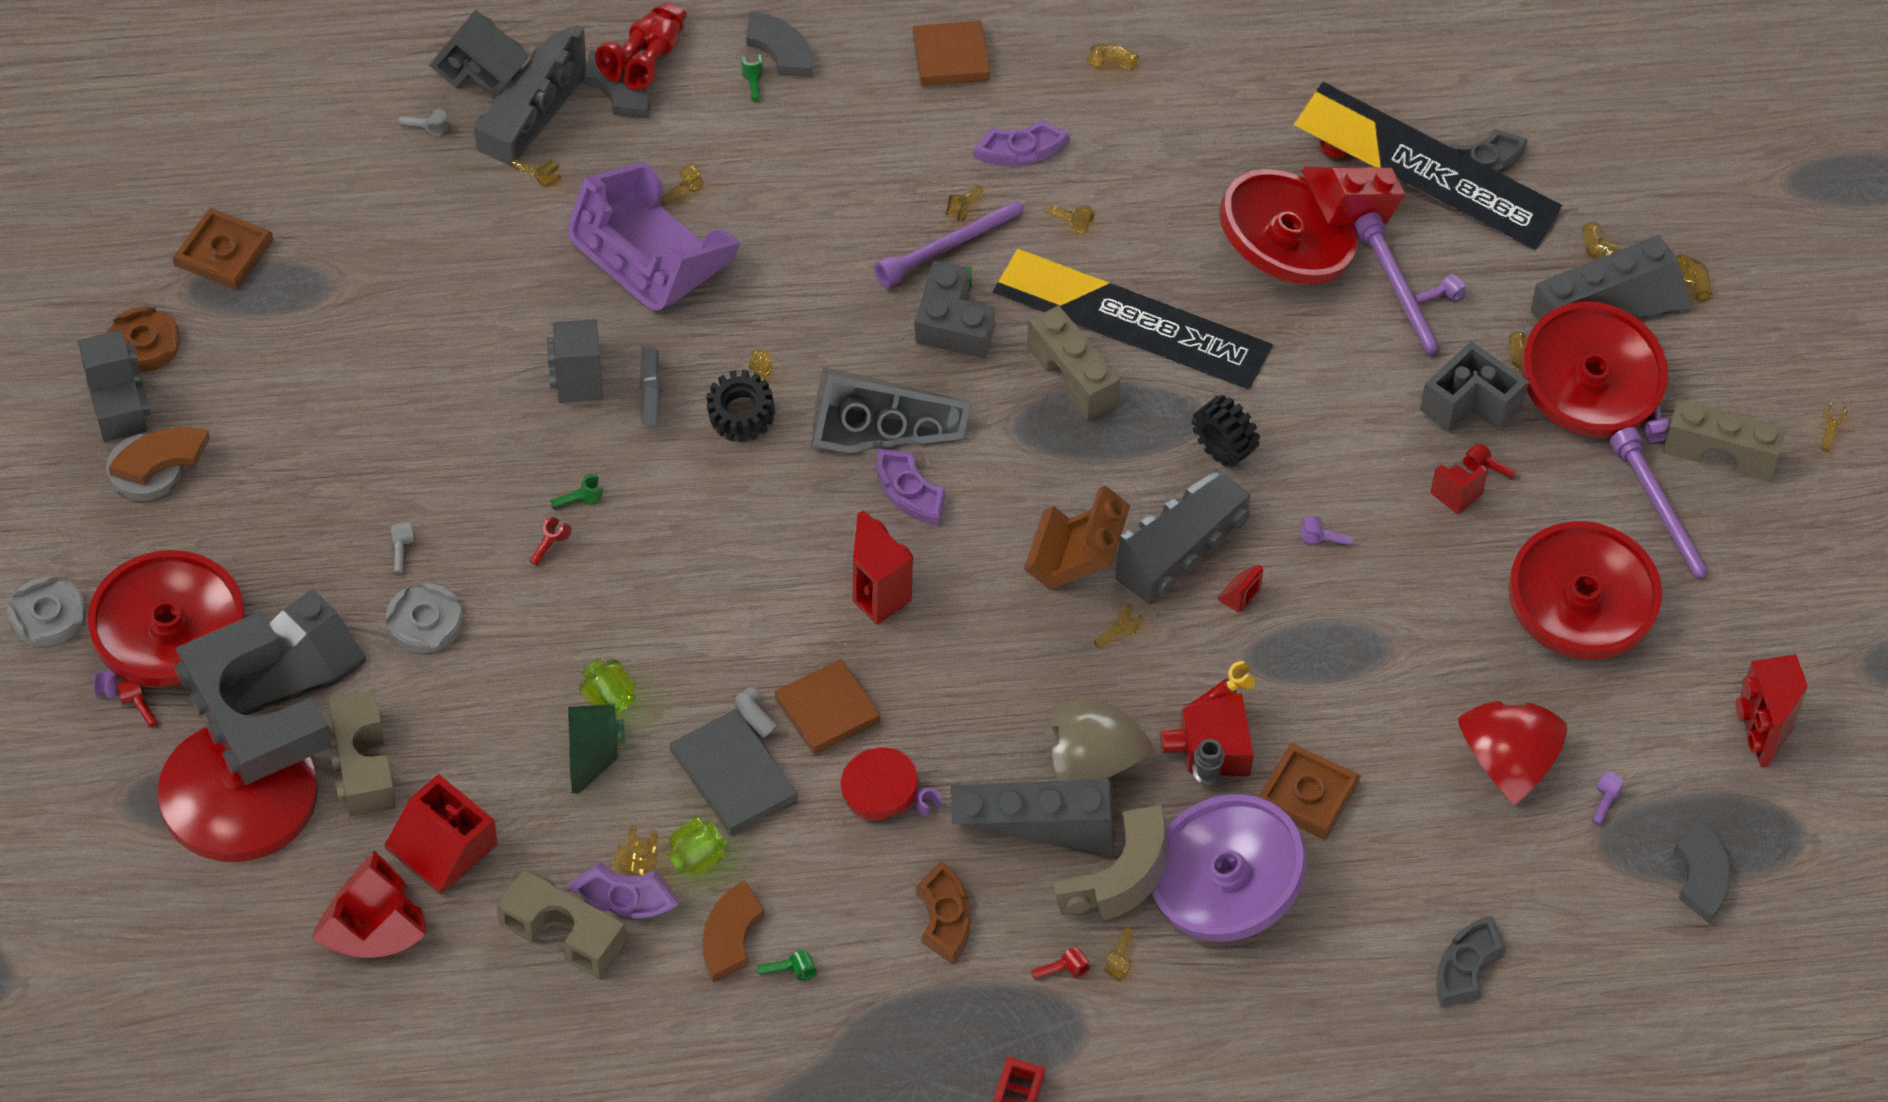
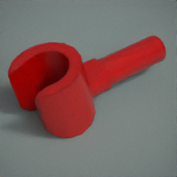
M1476 444L1466 452L1467 456L1462 461L1464 466L1473 472L1481 465H1485L1513 479L1516 473L1514 469L1492 458L1489 449L1483 444Z
M555 517L546 519L542 526L545 536L529 562L537 566L554 541L562 542L567 540L571 534V526L569 524L563 523L555 533L554 530L559 523V519Z
M128 680L118 682L117 687L122 705L135 702L136 708L150 728L154 727L158 722L146 705L140 685Z
M1073 947L1068 949L1060 960L1033 969L1031 972L1034 980L1068 969L1073 978H1079L1090 970V966L1088 964L1089 960L1082 950Z

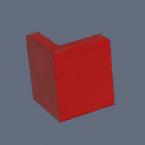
M1440 464L1435 469L1430 493L1459 515L1483 494L1488 469L1481 465L1469 474L1458 464L1450 470L1443 464Z

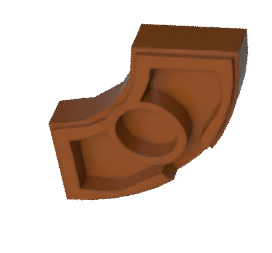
M177 427L147 434L129 444L114 458L108 467L110 475L145 485L154 474L168 467L178 465L195 467L210 440L209 431L199 428Z
M940 861L916 886V895L926 904L930 915L929 925L922 935V943L953 965L964 950L969 936L970 907L968 895L962 882L949 866Z
M745 880L728 890L719 899L706 921L703 935V952L705 965L713 982L748 965V956L744 948L745 937L751 927L764 918V909Z

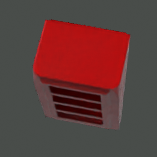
M1007 1056L993 1102H1021L1005 1097L1006 1090L1027 1096V1102H1037L1046 1075V1068ZM1011 1076L1033 1082L1031 1088H1027L1009 1081Z

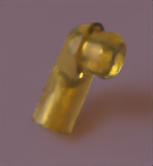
M1686 254L1677 255L1676 258L1679 261L1683 279L1693 286L1695 300L1699 302L1710 300L1713 294L1706 266Z

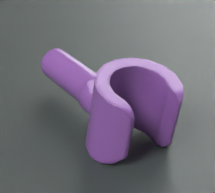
M1451 274L1444 278L1440 286L1417 294L1414 298L1417 304L1446 294L1452 302H1458L1466 296V291L1464 290L1466 284L1458 276Z
M1660 404L1652 415V421H1647L1644 424V433L1648 443L1665 441L1667 439L1665 431L1668 429L1669 422L1661 415Z
M1317 516L1304 517V526H1300L1302 540L1307 545H1315L1322 542V540L1349 546L1353 544L1354 537L1322 529L1321 519Z
M111 670L94 674L93 686L95 697L106 693L107 698L116 697L118 695L116 679L120 676Z
M1610 770L1604 773L1596 786V789L1605 794L1592 820L1595 825L1599 826L1602 824L1613 800L1618 799L1622 793V778Z
M919 787L916 797V810L921 816H927L930 809L923 801H932L939 808L941 795L936 789H922Z

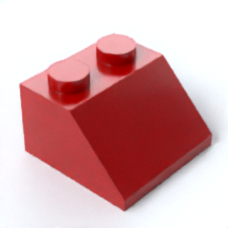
M1336 166L1304 167L1302 170L1328 224H1355L1361 216L1370 212L1379 213L1383 222L1388 223L1405 196V192L1392 168Z

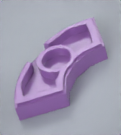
M1041 119L1031 127L1016 131H1003L992 127L975 147L973 158L1000 166H1023L1037 163L1062 150L1070 142V133Z
M878 449V479L889 500L910 517L924 523L939 526L945 499V488L929 483L920 475L915 466L914 453Z
M599 861L572 880L567 887L571 892L582 896L589 905L602 912L610 911L616 915L629 916L633 919L660 915L678 906L681 901L657 870L641 876H626L612 871L602 861Z

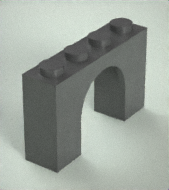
M263 611L176 647L179 663L174 665L175 673L183 687L189 685L193 691L190 694V698L199 716L202 714L207 716L209 722L206 723L212 741L215 745L222 743L226 750L222 754L230 773L238 772L245 785L332 747L329 726L312 696L265 716L240 714L232 710L224 702L229 689L237 681L282 661L278 637Z

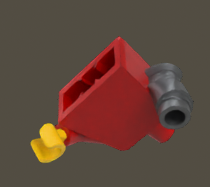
M1243 661L1235 662L1230 667L1228 673L1230 680L1223 679L1209 691L1182 708L1180 729L1160 731L1162 753L1184 752L1187 771L1194 774L1195 780L1204 785L1215 783L1219 775L1251 776L1254 754L1242 693L1237 694V688L1243 690L1252 689L1255 686V678L1251 674H1246L1242 677L1251 669Z

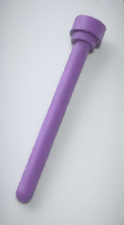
M1018 201L1012 202L900 259L888 256L874 264L875 275L881 285L888 289L900 283L902 277L906 275V271L1020 215L1023 212V205Z
M1370 212L1361 216L1354 224L1359 238L1372 245L1426 354L1430 356L1436 355L1439 352V346L1384 239L1386 235L1385 223L1377 212Z
M1634 427L1620 430L1610 439L1613 450L1618 457L1629 461L1693 576L1698 579L1704 578L1707 574L1705 564L1641 454L1643 451V440Z

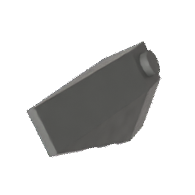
M823 367L815 401L811 445L845 453H854L867 449H886L899 445L964 439L972 403L859 374Z
M312 589L282 610L269 623L278 637L282 661L237 681L229 689L224 702L232 710L243 715H249L263 710L267 703L286 696L290 700L301 696L300 691L322 684L324 688L337 683L366 662L365 656L338 612Z

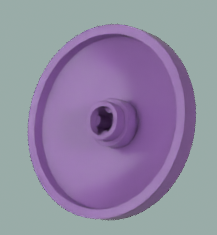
M1244 794L1213 797L1186 809L1167 826L1169 837L1168 863L1159 884L1152 894L1165 918L1181 932L1191 937L1211 942L1241 940L1269 928L1292 907L1302 890L1306 878V848L1293 820L1286 812L1272 802Z

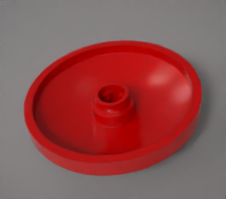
M1259 169L1246 172L1232 181L1221 200L1219 207L1220 222L1229 242L1242 257L1256 268L1280 280L1303 285L1330 282L1345 272L1356 253L1357 234L1354 224H1328L1306 179L1296 174L1274 169Z
M1600 302L1570 303L1547 313L1531 330L1521 356V374L1523 378L1529 381L1527 393L1536 407L1555 424L1584 436L1612 437L1622 429L1640 427L1653 415L1667 387V361L1655 335L1635 316L1618 307Z
M1563 522L1537 532L1520 548L1509 576L1508 592L1510 603L1522 627L1545 647L1562 655L1578 659H1605L1623 654L1634 648L1651 631L1662 602L1660 576L1647 552L1626 534L1595 522Z
M163 550L143 554L128 560L105 577L97 587L89 605L88 629L96 654L112 672L137 684L168 687L181 685L174 670V665L179 663L176 647L245 618L243 599L237 583L221 565L196 553Z
M207 727L195 732L179 744L170 754L161 771L158 782V802L168 831L189 851L204 858L223 862L254 860L283 848L300 834L307 825L315 809L318 793L317 778L311 757L245 785L238 772L230 773L222 754L226 750L222 743L214 744Z

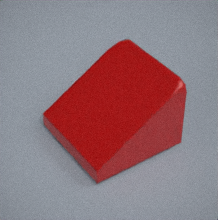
M1258 564L1237 574L1220 593L1218 600L1236 612H1242L1261 590L1263 566Z

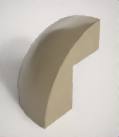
M1071 698L1058 701L1052 710L1050 727L1056 735L1057 746L1051 749V754L1058 781L1106 779L1137 764L1155 751L1142 728L1126 713L1108 703L1088 698Z

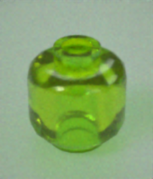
M597 658L581 671L585 677L579 684V691L596 713L600 715L609 713L613 717L626 709L636 699L633 693L636 690L637 684L617 659H609L602 662L600 658Z
M695 817L669 835L668 840L672 850L666 854L679 873L687 869L692 876L698 877L724 859L725 852L723 848L728 844L710 819L704 822L701 818Z

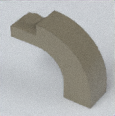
M1161 804L1122 812L1126 831V843L1121 856L1110 867L1098 873L1053 882L1061 914H1082L1091 908L1099 907L1103 921L1132 910L1154 891L1165 872L1169 858V837Z

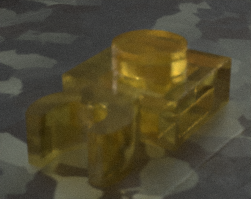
M632 826L628 831L627 846L619 844L611 870L626 876H641L654 871L658 855L655 852L658 832L653 830L649 839L641 840L636 837L637 826Z

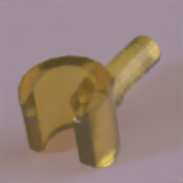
M513 160L511 163L513 169L535 176L536 180L543 187H549L561 178V175L555 173L559 169V165L553 160H548L540 167Z
M688 164L681 169L679 175L682 182L662 196L660 201L664 206L687 190L697 192L702 188L703 180L696 164Z
M976 185L963 196L950 195L945 215L957 214L958 221L966 220L969 204L982 193V187Z
M1047 204L1044 211L1047 214L1071 222V227L1076 233L1087 231L1089 222H1092L1095 216L1094 210L1086 205L1079 206L1075 209V212Z
M755 349L750 357L748 368L756 371L760 375L761 381L766 380V376L772 371L771 355Z
M1832 403L1824 408L1823 418L1827 424L1821 445L1822 451H1830L1837 426L1848 415V410L1845 406L1842 408L1839 419H1834L1830 415Z
M1124 605L1120 610L1117 623L1093 641L1095 646L1101 648L1121 633L1127 635L1135 634L1139 629L1143 615L1140 614L1137 618H1128L1132 613L1133 605Z
M1124 928L1117 947L1108 953L1107 964L1104 968L1105 973L1118 981H1122L1132 965V961L1124 956L1133 934L1130 928Z

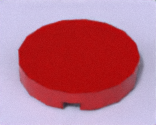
M886 747L868 749L853 757L844 768L840 781L842 795L849 809L863 819L875 821L889 819L888 816L894 815L897 812L898 815L905 812L915 801L920 786L916 767L908 755L897 749Z

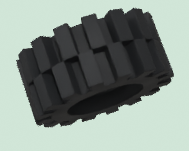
M736 370L730 371V379H726L724 374L718 377L720 385L713 382L710 386L711 393L707 392L706 405L713 429L716 428L717 434L721 437L726 433V438L729 441H733L735 435H737L739 442H746L745 435H750L752 440L757 439L758 430L765 434L768 431L767 424L772 425L774 421L773 414H775L771 389H769L768 382L765 379L761 381L760 375L754 373L752 378H750L748 370H742V376L738 377ZM737 398H750L755 402L754 408L742 415L731 414L727 410V405Z
M1220 395L1193 414L1194 418L1191 419V424L1195 426L1192 428L1194 434L1200 436L1197 438L1199 444L1206 446L1204 451L1207 454L1212 453L1213 459L1216 462L1221 460L1223 466L1229 465L1234 467L1259 447L1260 442L1258 440L1260 435L1254 432L1257 426L1255 423H1250L1249 419L1252 417L1249 413L1244 414L1242 412L1243 406L1239 403L1235 406L1234 399L1230 397L1226 399L1225 395Z

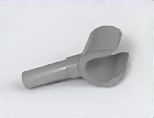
M436 109L429 118L399 117L400 125L425 128L434 137L444 134L451 125V123L444 121L448 117V113L442 109Z
M410 521L397 523L391 527L392 543L394 546V574L397 575L403 574V545L414 543Z

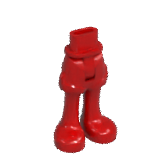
M670 3L656 6L650 13L630 26L629 39L623 47L616 42H604L595 52V62L600 72L609 81L617 83L624 75L626 87L632 90L648 87L657 75L656 60L660 55H666L672 51L678 43V35L683 30L684 20L687 17L686 11ZM641 50H646L644 54H638Z

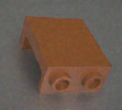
M1103 486L1098 489L1092 509L1072 518H1068L1055 506L1045 509L1024 570L1049 590H1052L1111 566L1131 505L1110 488Z

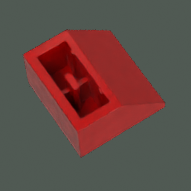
M862 510L857 515L853 552L852 601L878 625L912 601L914 559L908 547L903 543L898 544L888 534L885 525L880 520L873 519L867 512Z
M1796 654L1752 661L1747 677L1743 678V689L1740 698L1736 699L1737 716L1740 721L1745 722L1748 730V747L1751 753H1756L1761 767L1770 764L1794 728L1808 688Z
M437 774L409 799L384 844L385 849L439 894H442L497 845L495 819L440 774Z

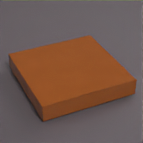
M981 20L913 25V39L921 85L990 80V68Z
M210 207L175 253L173 262L177 267L237 290L273 241V234L269 230Z
M842 659L775 691V700L813 755L880 722L881 714Z
M1290 743L1258 797L1280 807L1293 820L1296 827L1326 840L1358 786L1361 775Z

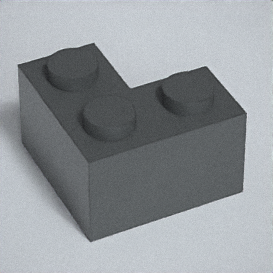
M475 10L429 66L455 88L467 75H470L496 97L530 55L523 50L517 41L510 39L498 29L490 18L483 16Z
M933 260L914 322L915 341L919 344L986 359L995 329V307L966 301L969 291V268Z
M597 319L553 322L554 337H547L550 389L558 388L559 403L603 400Z
M122 330L77 340L103 442L147 431L144 416L151 415L146 393L138 395L137 388L143 387L138 365H136L138 361L133 343L125 344Z
M1470 341L1425 383L1420 410L1447 430L1453 427L1471 409L1501 429L1523 408L1529 381Z

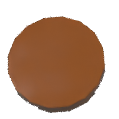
M146 306L127 310L113 320L114 324L110 327V330L109 328L107 329L106 333L122 330L125 344L133 343L138 361L136 365H138L139 372L156 370L168 364L176 356L180 346L179 329L175 320L170 314L157 312L152 307Z

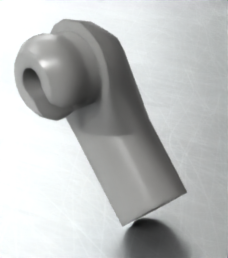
M748 687L743 693L739 692L737 694L735 706L745 721L765 739L778 725L758 706L762 701L759 691Z

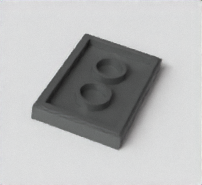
M737 709L670 743V751L730 836L798 800V793Z

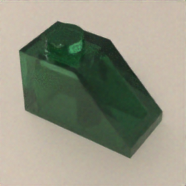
M615 704L568 707L572 794L581 793L618 759L617 743H625L624 719L616 720Z

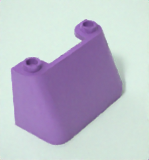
M641 162L585 177L568 222V235L578 249L649 309L659 311L672 306L731 263L735 258L740 242L725 230H714L707 235L703 242L659 205L663 194V184L659 175L646 163Z

